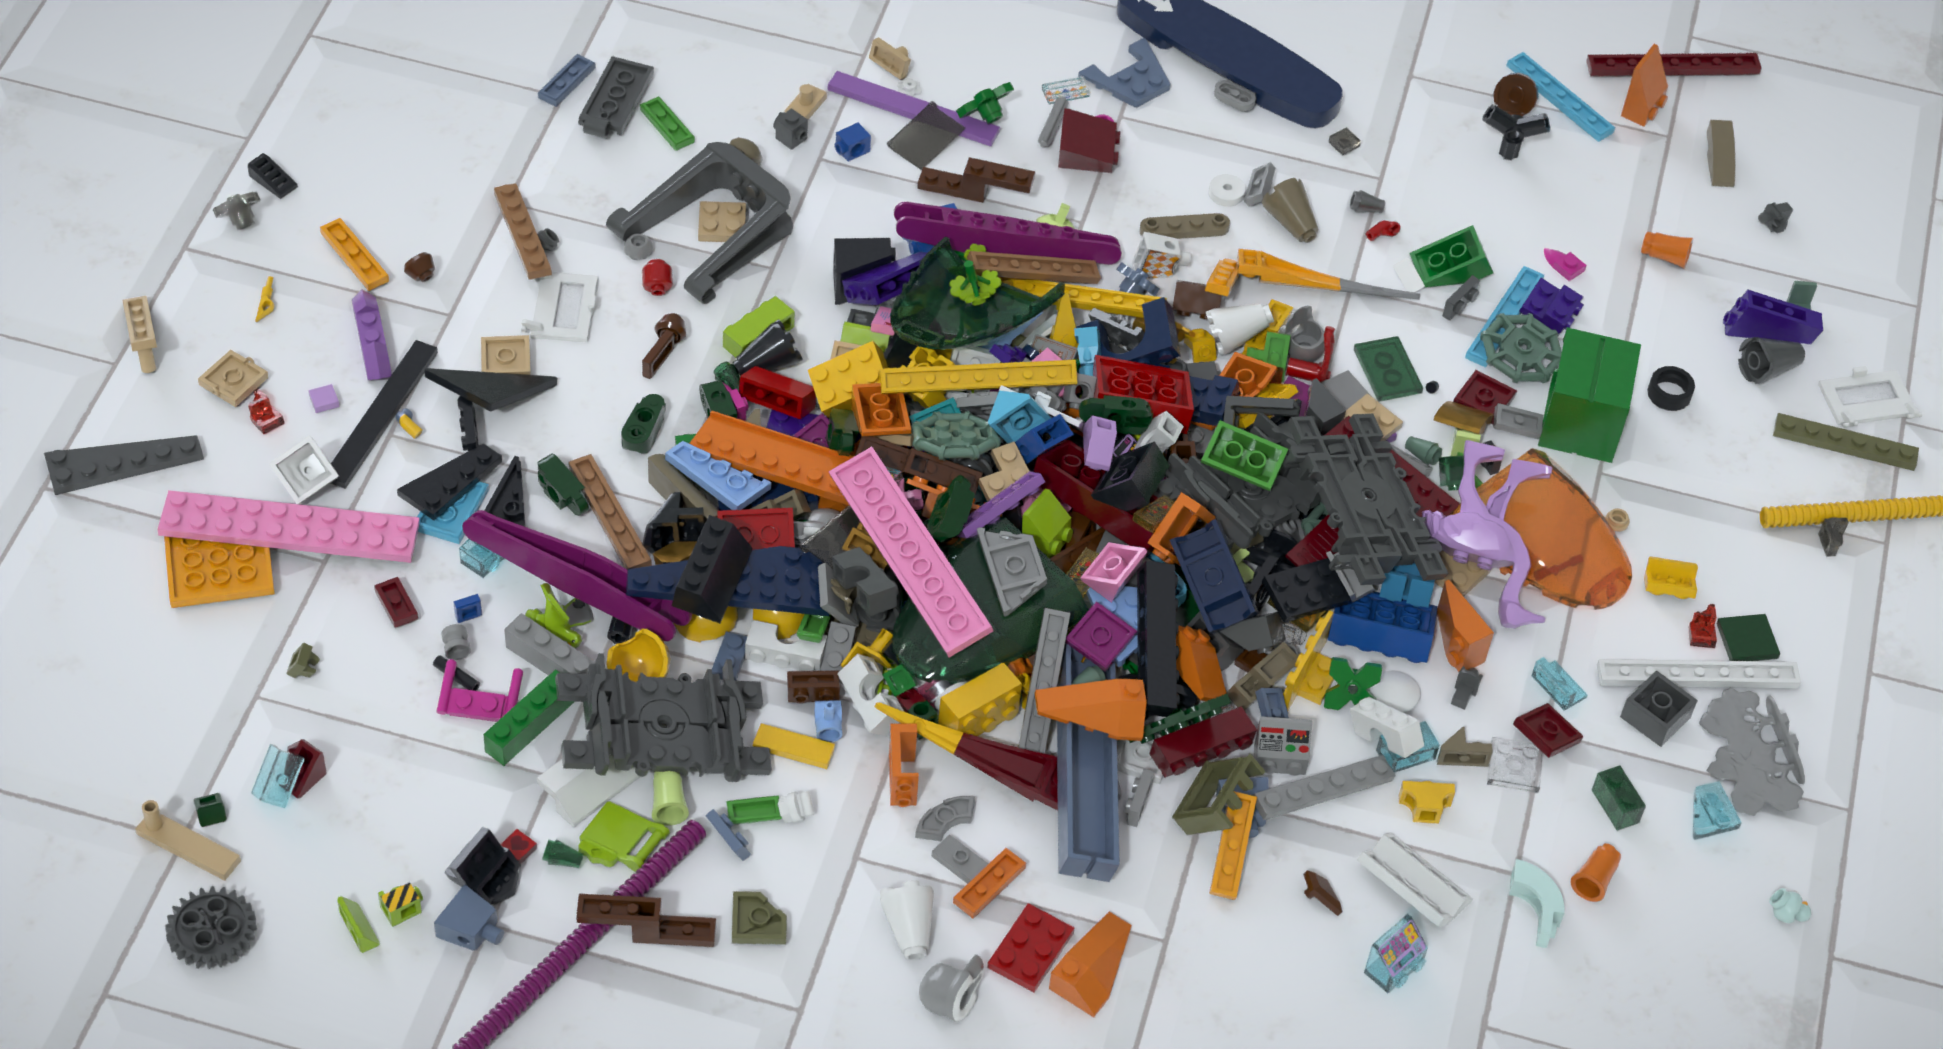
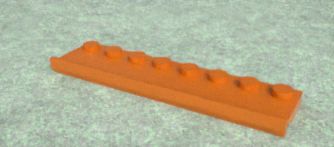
M715 411L710 412L708 419L689 443L710 453V457L715 460L721 461L723 459L731 463L732 468L741 471L746 470L753 473V475L850 506L831 478L829 471L854 456H842L836 450Z

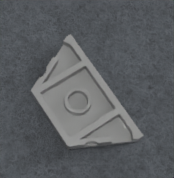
M980 527L977 528V535L1005 617L1047 584V577L1033 535H1015L1007 531H1000L999 534L986 532L985 528Z

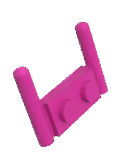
M453 659L447 661L436 711L438 714L497 722L517 704L523 677L522 669L515 668L513 670L509 694L505 696L504 694L459 688L452 689L457 662Z

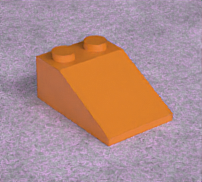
M1657 44L1652 45L1635 67L1621 113L1622 117L1645 127L1649 120L1653 121L1655 119L1658 108H1663L1668 99V96H1666L1668 84Z
M880 383L852 385L851 409L854 412L861 436L911 434V426L903 393L881 394Z
M1448 579L1444 582L1437 607V616L1445 655L1449 664L1459 672L1462 667L1469 670L1485 663L1494 632Z
M1179 626L1176 636V645L1179 647L1176 669L1179 670L1180 677L1201 701H1208L1227 694L1215 647L1209 641L1210 636L1202 629L1196 630L1189 626Z

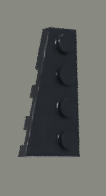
M483 443L398 488L397 496L432 520H435L502 462V455Z

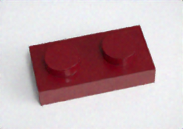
M398 577L374 585L375 593L394 628L418 620V613Z

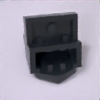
M681 492L672 493L648 522L643 537V547L653 554L672 542H697L705 525L703 507L683 508Z
M482 827L448 866L445 874L459 886H468L489 904L495 905L515 895L519 878L518 869L521 865L510 849L501 846L490 829Z

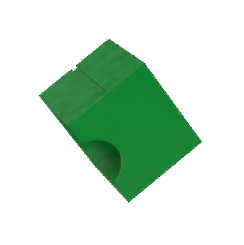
M1567 327L1563 338L1559 367L1554 370L1550 382L1538 446L1570 454L1573 452L1579 456L1612 463L1630 410L1641 344Z

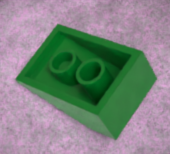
M1473 225L1409 253L1425 287L1463 284L1472 275L1482 279L1494 273Z

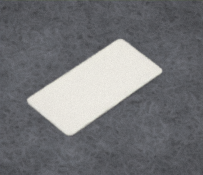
M1406 258L1393 265L1406 291L1416 292L1425 287L1410 258Z

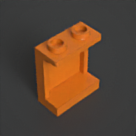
M1181 492L1147 543L1154 548L1152 553L1162 561L1173 565L1176 563L1180 566L1177 557L1174 555L1175 552L1170 540L1188 535L1198 518L1208 524L1216 517L1201 504Z

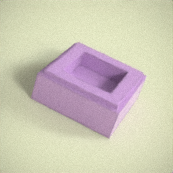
M332 384L308 390L316 413L339 407V401Z

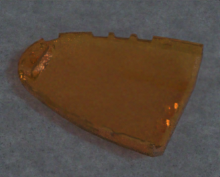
M1531 448L1517 460L1551 466L1552 473L1550 479L1528 480L1520 483L1508 502L1503 520L1516 529L1529 551L1531 568L1523 586L1530 584L1542 590L1543 596L1574 608L1578 605L1594 606V610L1612 606L1623 598L1629 590L1632 579V567L1628 555L1607 519L1581 486L1544 451ZM1511 464L1476 488L1485 506L1489 497L1502 488L1507 481ZM1461 503L1452 515L1460 512ZM1513 565L1501 567L1500 573L1503 575L1511 574Z

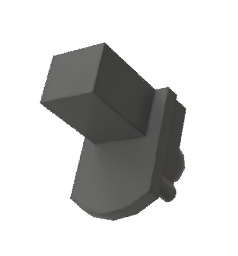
M1788 202L1767 204L1764 211L1759 214L1758 220L1761 223H1765L1771 232L1781 233L1787 227L1793 208Z
M1462 667L1459 671L1454 687L1456 691L1451 701L1452 705L1465 710L1471 696L1476 697L1483 677L1476 668L1466 670L1465 667Z

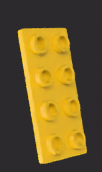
M1330 610L1325 618L1320 617L1315 628L1317 633L1315 636L1310 635L1305 646L1307 651L1305 654L1300 653L1295 663L1297 669L1295 672L1290 671L1285 681L1287 687L1283 693L1287 712L1297 695L1321 705L1325 698L1326 690L1331 687L1334 681L1329 675L1331 658L1320 654L1327 642L1334 614Z

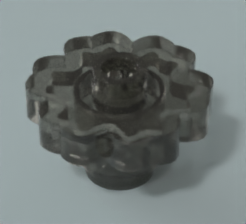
M257 191L241 196L240 194H235L228 197L226 202L214 207L213 212L216 218L229 216L232 225L236 226L237 230H241L255 223L253 220L255 216L251 207L259 203L261 199Z

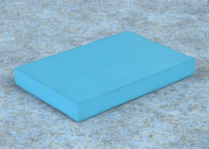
M479 481L435 520H432L420 511L417 516L420 519L418 532L460 544L465 535L462 529L463 522L479 509L489 491V484Z

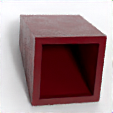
M1064 108L1058 168L1112 173L1113 165L1118 164L1119 152H1114L1115 144L1119 145L1121 131H1116L1117 123Z

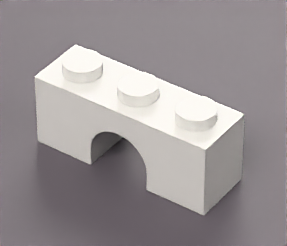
M1165 411L1152 419L1148 429L1141 434L1134 449L1155 441L1163 453L1168 447L1175 444L1184 426Z
M756 620L752 621L745 643V659L756 663L762 662L776 665L780 668L820 671L827 635H823L819 643L799 639L795 643L784 644L777 639L778 625Z
M857 654L838 673L842 681V688L850 695L854 709L863 718L864 727L872 734L876 733L887 736L890 733V725L899 724L900 722L874 707L875 704L880 702L903 712L904 710L894 696L879 693L875 697V689L884 679L882 672L874 658Z
M1371 697L1360 700L1358 704L1350 708L1356 735L1371 742L1384 736L1388 750L1404 758L1425 746L1418 719Z

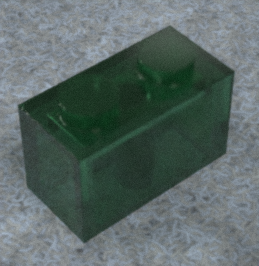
M1619 765L1597 773L1592 792L1615 829L1618 831L1640 823L1646 805L1622 767Z

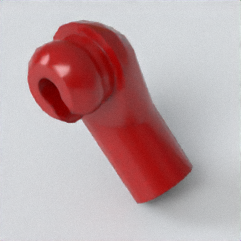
M1383 220L1366 232V237L1370 241L1375 240L1380 235L1392 237L1398 234L1401 227L1396 221Z

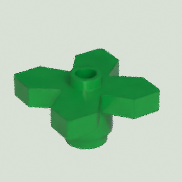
M1008 82L993 90L991 88L984 89L974 96V100L962 105L956 112L961 119L978 111L983 121L986 120L987 124L994 123L1003 117V109L998 100L1014 91L1011 82Z
M1332 657L1329 675L1338 684L1326 690L1324 708L1340 710L1350 700L1354 705L1368 697L1377 700L1368 688L1380 682L1382 665L1367 662L1358 670L1352 668L1347 659Z

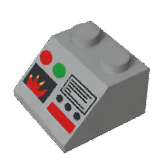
M1260 716L1254 742V758L1262 766L1266 774L1306 775L1310 756L1312 720Z

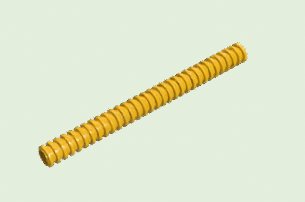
M1922 496L1921 498L1914 497V499L1912 497L1907 499L1903 497L1900 499L1893 498L1892 500L1888 498L1885 500L1879 499L1878 501L1873 499L1871 501L1864 500L1863 502L1858 500L1856 502L1850 501L1849 503L1843 501L1842 503L1835 502L1834 504L1829 502L1827 504L1821 503L1820 505L1814 503L1813 505L1806 504L1805 506L1800 504L1798 506L1792 505L1791 507L1785 505L1784 507L1777 506L1776 508L1770 506L1769 509L1768 507H1762L1760 523L1763 528H1775L1777 526L1783 527L1784 525L1786 527L1791 525L1794 527L1798 525L1805 526L1806 524L1810 526L1813 523L1814 525H1819L1820 523L1823 525L1827 523L1834 524L1835 522L1840 524L1842 521L1843 523H1848L1849 521L1852 523L1856 521L1863 522L1864 520L1869 522L1871 519L1872 521H1877L1878 519L1884 521L1885 519L1892 520L1894 518L1898 520L1900 518L1906 519L1907 517L1909 519L1914 517H1935L1936 515L1942 517L1943 496Z

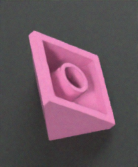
M1108 542L1080 579L1112 603L1141 566L1147 551L1141 547Z

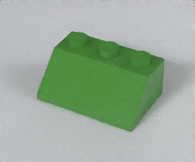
M1220 420L1201 459V463L1270 491L1281 471L1288 449Z

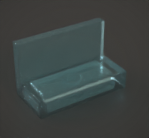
M1543 657L1536 661L1531 676L1563 711L1587 698L1588 694L1555 660L1549 663Z
M270 744L251 794L261 802L286 808L304 758L283 751L276 745Z

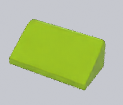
M343 896L337 897L339 913L360 952L364 953L379 946L380 942L359 904Z

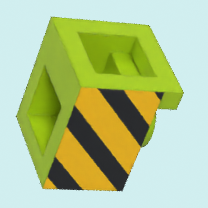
M410 882L403 886H397L386 894L383 890L378 892L380 908L392 927L422 913L420 902L423 901V896L417 886L413 887Z

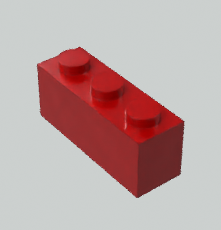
M754 366L740 376L739 394L741 397H745L747 401L797 419H802L815 410L816 394L811 385Z

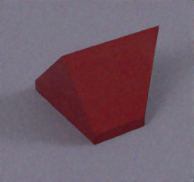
M300 739V741L288 746L283 776L278 785L296 798H301L327 774L323 752L304 739Z

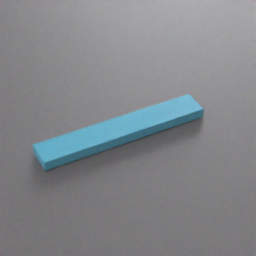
M1522 52L1507 61L1506 66L1514 73L1528 75L1534 80L1538 93L1595 140L1600 142L1614 133L1616 127L1527 54Z
M1523 266L1466 352V359L1485 368L1487 367V355L1483 341L1480 339L1481 332L1486 330L1494 322L1496 315L1500 313L1505 315H1521L1519 310L1539 279H1544V274ZM1502 327L1496 333L1502 335L1506 330ZM1493 342L1495 352H1497L1499 344Z

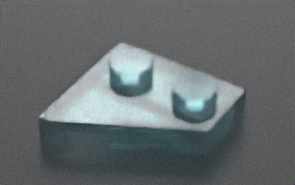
M1720 781L1695 788L1692 834L1694 840L1740 828L1742 823Z

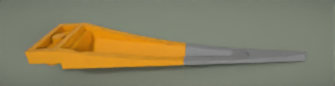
M1238 249V273L1245 277H1255L1258 275L1259 283L1420 299L1419 293L1350 281L1293 264L1263 251Z

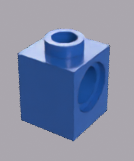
M857 122L836 132L835 150L849 162L870 152L871 135Z

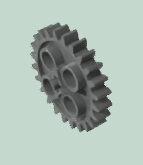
M211 886L209 893H205L204 889L200 888V895L196 896L193 892H189L190 899L188 901L180 898L181 907L172 906L174 915H167L169 924L165 925L167 943H169L171 952H176L178 960L185 957L186 965L195 961L196 968L198 969L203 963H206L208 969H211L214 962H217L221 968L223 967V960L227 959L232 964L234 963L232 957L234 954L239 957L243 956L241 948H251L249 940H255L254 931L257 930L255 912L252 911L251 903H246L244 895L237 898L236 890L227 894L225 887H222L220 892H216L215 887ZM199 911H204L210 926L206 925L205 918ZM212 929L216 930L217 936L223 944H219L217 942Z

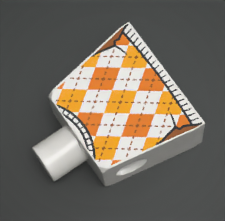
M1144 232L1132 261L1134 271L1139 268L1149 275L1147 279L1170 278L1174 275L1177 265L1189 266L1190 253L1180 252L1179 242L1176 238Z

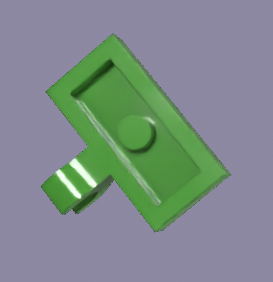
M1267 331L1264 350L1247 347L1246 356L1277 366L1278 370L1271 381H1284L1291 335Z

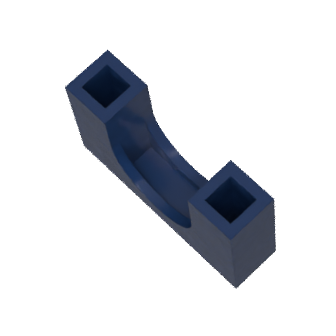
M1164 297L1142 304L1145 334L1141 342L1134 349L1126 353L1117 354L1110 352L1107 329L1098 319L1076 326V328L1097 326L1100 333L1101 356L1149 365L1170 362L1174 358L1181 356L1173 308Z

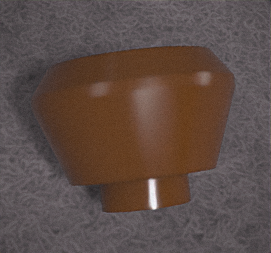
M422 252L411 258L404 265V273L415 281L421 280V282H426L434 276L432 272L435 270V266L430 253Z
M676 313L664 315L654 327L658 338L661 337L666 329L674 332V344L686 338L685 321Z

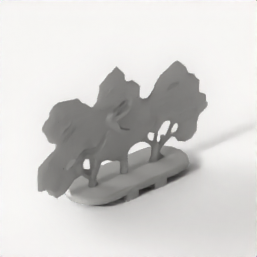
M1729 687L1722 692L1721 698L1711 701L1708 705V711L1703 714L1699 721V724L1710 734L1721 736L1728 740L1727 746L1718 749L1715 755L1716 761L1712 762L1706 771L1719 780L1733 779L1736 781L1734 790L1730 795L1734 809L1737 812H1745L1748 815L1754 816L1763 808L1766 802L1781 812L1797 809L1799 807L1798 801L1802 798L1804 791L1800 786L1790 782L1787 775L1792 770L1797 782L1804 784L1805 774L1798 754L1799 741L1795 734H1789L1787 714H1781L1774 698L1768 695L1766 698V708L1769 717H1764L1756 711L1760 701L1757 693L1752 691L1738 692ZM1752 708L1753 712H1747L1746 709ZM1744 716H1754L1755 721L1760 720V723L1747 722ZM1765 725H1772L1778 742L1768 744L1762 740L1760 733ZM1754 726H1759L1757 731H1753ZM1782 747L1789 763L1788 765L1776 763V748ZM1782 772L1781 777H1775L1776 773Z

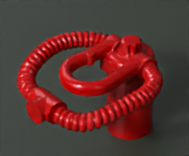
M1325 327L1324 349L1326 350H1324L1323 362L1318 364L1290 357L1286 376L1313 381L1317 378L1320 383L1325 379H1330L1331 371L1328 370L1334 350L1335 328Z

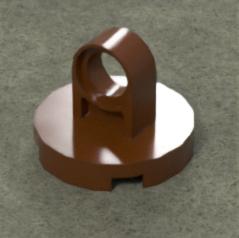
M1510 73L1496 84L1493 93L1494 103L1510 115L1524 116L1530 113L1536 106L1538 88L1534 80L1528 75Z

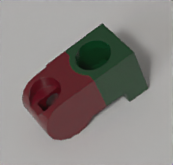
M914 688L896 696L904 712L938 724V712ZM917 733V738L919 740L922 739L923 736Z

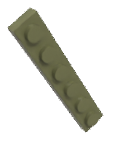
M1778 413L1776 416L1773 436L1912 471L1917 466L1919 447Z

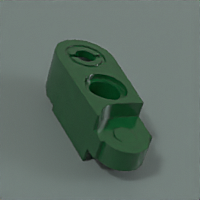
M721 381L699 385L700 398L707 419L711 411L737 418V412L730 392L726 391Z
M649 394L643 397L640 403H636L621 431L623 449L636 451L641 454H646L650 451L664 421L666 403L662 396Z
M1104 395L1103 399L1089 398L1083 400L1079 405V416L1085 423L1091 416L1116 421V431L1121 434H1142L1148 429L1153 419L1150 403L1141 398Z
M832 408L825 437L829 449L837 450L839 455L849 456L851 451H854L856 437L859 433L854 412L847 409Z
M551 453L537 462L539 470L538 482L544 489V493L560 510L567 506L577 516L589 510L588 504L581 494V490L585 489V487L555 454Z
M962 475L955 477L950 486H948L947 491L938 495L927 524V530L933 539L940 543L958 535L968 520L975 493L970 491V480Z

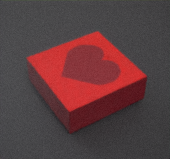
M518 829L501 843V846L510 849L520 864L537 849V843Z

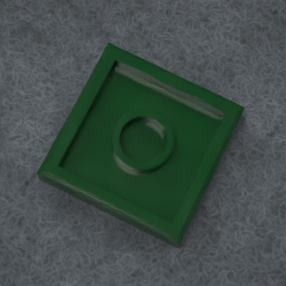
M1766 614L1718 618L1716 624L1730 661H1761L1779 658L1780 651Z

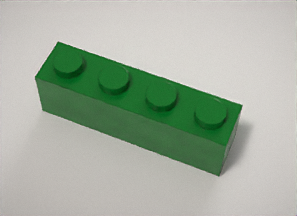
M556 669L483 734L485 752L503 766L575 702L557 701L555 678L557 673L560 672Z

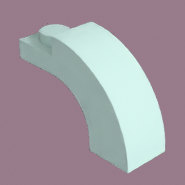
M1516 859L1511 872L1509 895L1524 899L1534 908L1538 916L1536 946L1547 948L1550 938H1555L1557 927H1560L1564 916L1565 907L1562 894L1556 883L1543 870L1531 863Z

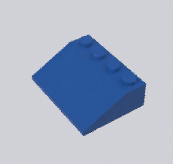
M1373 591L1355 602L1350 600L1347 605L1334 608L1328 641H1332L1339 646H1354L1365 652H1380L1387 657L1398 656L1407 658L1408 661L1413 663H1427L1434 636L1437 606L1429 604V608L1416 607L1406 603L1407 600L1404 599L1401 602L1390 601L1379 597L1380 593Z

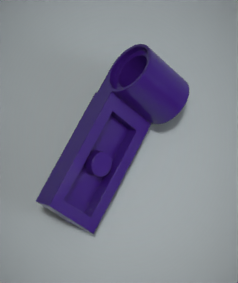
M994 344L989 351L1003 363L1023 362L1025 358L1032 361L1027 356V352L1018 346L1013 348L1008 344H1004V346Z

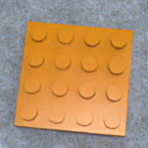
M164 536L171 608L275 594L269 547Z

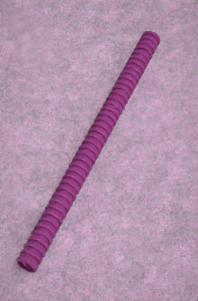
M689 820L686 825L681 827V830L676 832L675 836L670 838V841H667L664 846L659 848L658 852L653 854V857L647 860V863L642 864V867L638 868L636 873L630 876V879H627L624 884L620 885L619 890H615L613 895L644 897V894H647L650 888L655 887L656 883L661 881V877H665L667 872H670L678 864V861H682L684 856L688 855L695 848V845H698L701 840L706 838L703 826L697 821ZM579 924L578 929H574L572 934L567 936V940L561 942V946H556L555 951L549 953V957H545L543 962L537 964V968H533L531 974L525 976V980L522 979L519 985L514 986L513 991H509L507 997L501 999V1003L495 1004V1008L490 1009L489 1014H485L483 1020L477 1022V1026H472L471 1032H466L464 1037L458 1040V1043L453 1044L452 1049H485L484 1046H489L491 1044L490 1040H495L497 1035L503 1032V1029L508 1028L509 1023H513L515 1017L521 1015V1011H525L527 1006L532 1005L533 1000H537L539 994L545 992V988L548 989L551 983L556 982L557 977L563 975V971H567L569 966L575 963V960L580 959L581 955L586 953V949L592 947V943H596L598 938H601L604 932H608L610 927L614 925Z

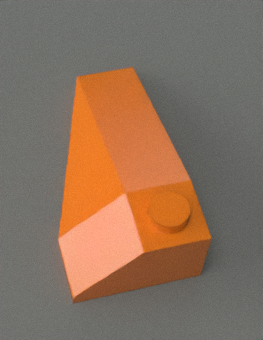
M1111 679L1035 690L1038 715L1066 724L1073 722L1085 726L1084 730L1091 732L1095 729L1107 733L1109 738L1116 740L1142 741L1146 711L1143 680Z

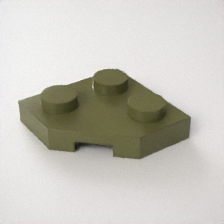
M733 891L732 944L786 945L787 915L780 909L777 910L768 902V898L761 892Z

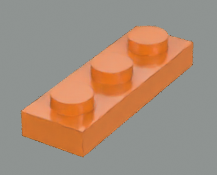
M1005 848L953 897V903L971 918H974L1026 869V862L1008 848Z

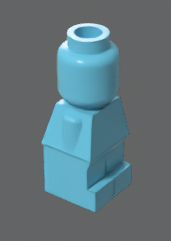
M1097 326L1074 328L1077 343H1079L1077 350L1081 365L1078 373L1093 376L1095 355L1101 356L1099 330Z

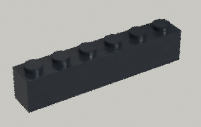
M1146 560L1137 570L1138 680H1143L1146 696L1145 714L1168 717L1178 708L1180 701L1179 694H1177L1179 670L1176 669V660L1179 655L1176 636L1179 625L1176 622L1178 599L1175 598V589L1178 584V576L1175 574V565Z

